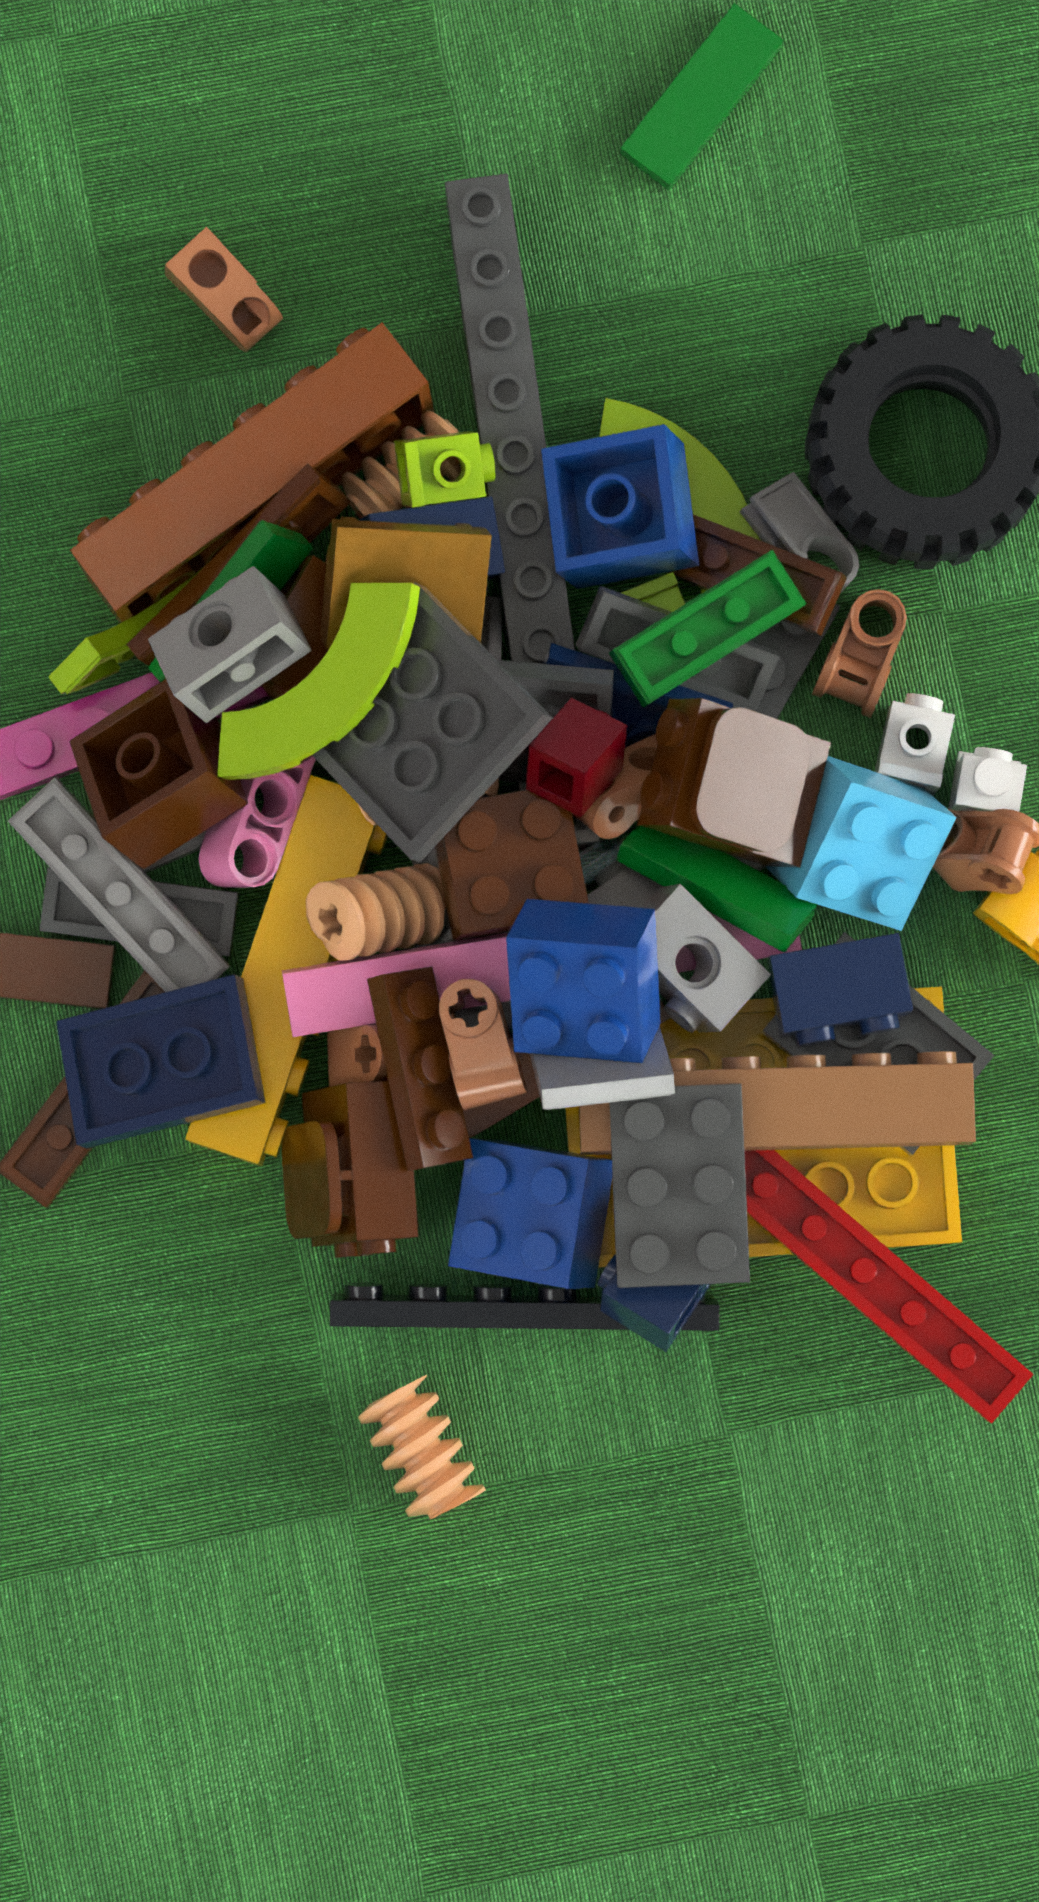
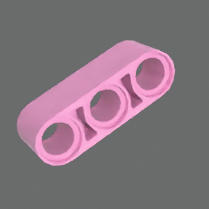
M312 755L303 759L302 764L272 775L240 779L248 804L207 829L200 848L198 859L200 871L208 882L222 888H247L265 885L273 879L281 862L316 760ZM258 787L261 789L264 797L261 812H259L255 803V793ZM238 846L242 850L244 858L243 867L240 872L236 868L234 861L235 850Z

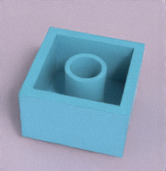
M828 756L801 867L766 866V868L798 899L902 931L957 817L922 787Z

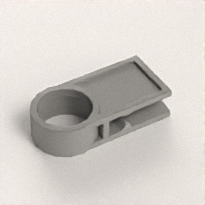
M794 472L751 496L749 499L751 503L740 510L742 516L763 542L808 559V551H818L829 556L836 563L840 572L847 578L840 594L856 577L859 569V560L853 545L843 536Z

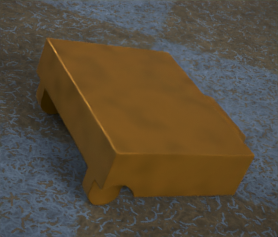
M341 517L340 520L332 519L331 540L328 546L320 630L321 641L326 648L329 649L345 615L351 583L414 584L417 582L425 586L481 643L492 535L485 527H472L467 523H455V526L358 521L355 517Z

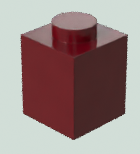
M570 698L529 745L526 790L582 817L623 770L627 725L614 719L606 712L596 710L576 699Z

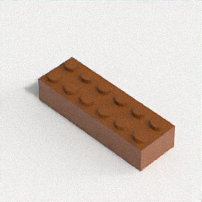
M383 322L371 331H368L366 328H360L351 333L337 346L336 353L338 355L318 369L311 365L296 373L286 383L284 387L286 393L266 407L263 403H258L248 408L234 421L232 427L235 430L216 444H213L212 441H206L196 446L182 459L181 465L183 468L164 482L158 478L147 482L130 497L129 503L131 506L111 520L107 516L95 520L80 532L77 537L79 543L70 551L87 580L119 623L126 621L158 602L189 578L193 577L307 463L339 487L342 485L341 477L347 471L356 475L362 470L361 461L369 456L376 460L382 456L381 446L385 442L390 441L394 443V441L402 440L401 431L406 426H411L415 429L423 426L422 414L427 410L434 412L429 383Z

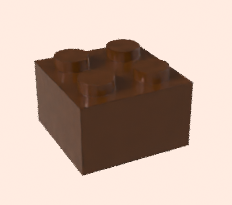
M166 679L69 741L102 838L143 869L248 804L240 779L225 780L217 777L221 731L217 717L205 723L173 695Z
M528 790L479 798L435 846L453 941L510 931L526 899L589 904L571 812Z

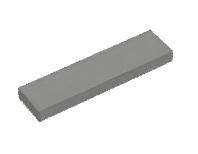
M54 777L8 820L10 825L165 992L215 980L231 966L139 865L102 838L96 819L57 777Z

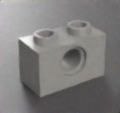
M254 566L238 577L229 580L222 588L186 613L174 618L170 624L148 638L173 695L205 723L312 651L286 596Z
M681 884L659 887L641 908L655 909L659 993L668 1001L664 1009L679 1026L688 1032L693 1033L695 1030L699 1033L721 1032L771 974ZM683 946L693 953L696 961L695 972L688 981L679 975L675 964L676 956Z

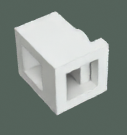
M907 693L904 703L892 701L888 708L874 772L922 787L931 795H935L941 787L942 773L955 715L942 712L944 702L927 695ZM912 728L924 730L929 738L928 746L923 749L910 747L906 741V732Z
M977 747L974 753L959 751L957 753L948 809L956 811L1010 809L1019 812L1027 765L1021 764L1019 761H1013L1012 753L1000 749Z

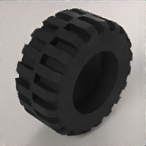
M921 314L904 317L901 325L893 329L887 323H884L869 330L865 341L860 344L852 342L839 355L835 367L832 370H828L819 387L808 420V433L805 439V460H809L810 472L808 480L813 495L821 496L825 504L823 510L835 525L840 523L849 532L847 540L860 551L867 545L881 552L878 560L895 566L899 559L914 561V569H934L937 562L949 560L951 566L970 561L973 554L982 549L988 552L1002 542L1005 535L1012 528H1016L1039 493V377L1036 372L1028 375L1020 366L1024 356L1012 344L1003 350L992 342L996 332L981 324H978L975 333L959 328L961 317L941 315L938 324H925L924 316ZM915 389L935 390L958 399L974 413L986 435L987 454L980 474L968 487L950 496L923 497L898 488L880 472L870 454L869 429L874 415L890 397Z

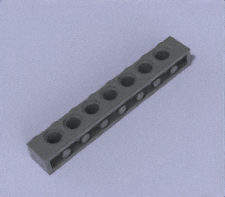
M508 173L446 181V208L479 443H490L495 461V481L486 482L485 487L487 497L492 496L505 567V573L499 575L498 580L509 659L516 662L542 664L551 643L575 650L565 579L557 574L555 570L541 452L542 448H546Z

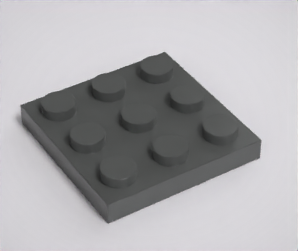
M415 582L414 584L420 587L417 614L411 638L398 669L393 667L387 681L373 700L375 706L360 723L340 741H332L312 756L409 859L421 862L553 717L425 586Z

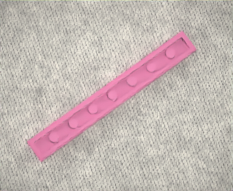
M709 912L756 960L784 953ZM508 933L359 957L353 960L281 970L292 1036L298 1037L375 1024L376 1020L367 979L394 972L433 967L439 1000L450 984L460 979H475L483 982L494 991L501 1002L511 1001L506 943ZM800 934L785 953L802 950ZM683 946L679 950L675 961L678 973L695 970L696 968L693 953ZM472 994L464 997L465 1007L462 1009L487 1005V1003H480Z

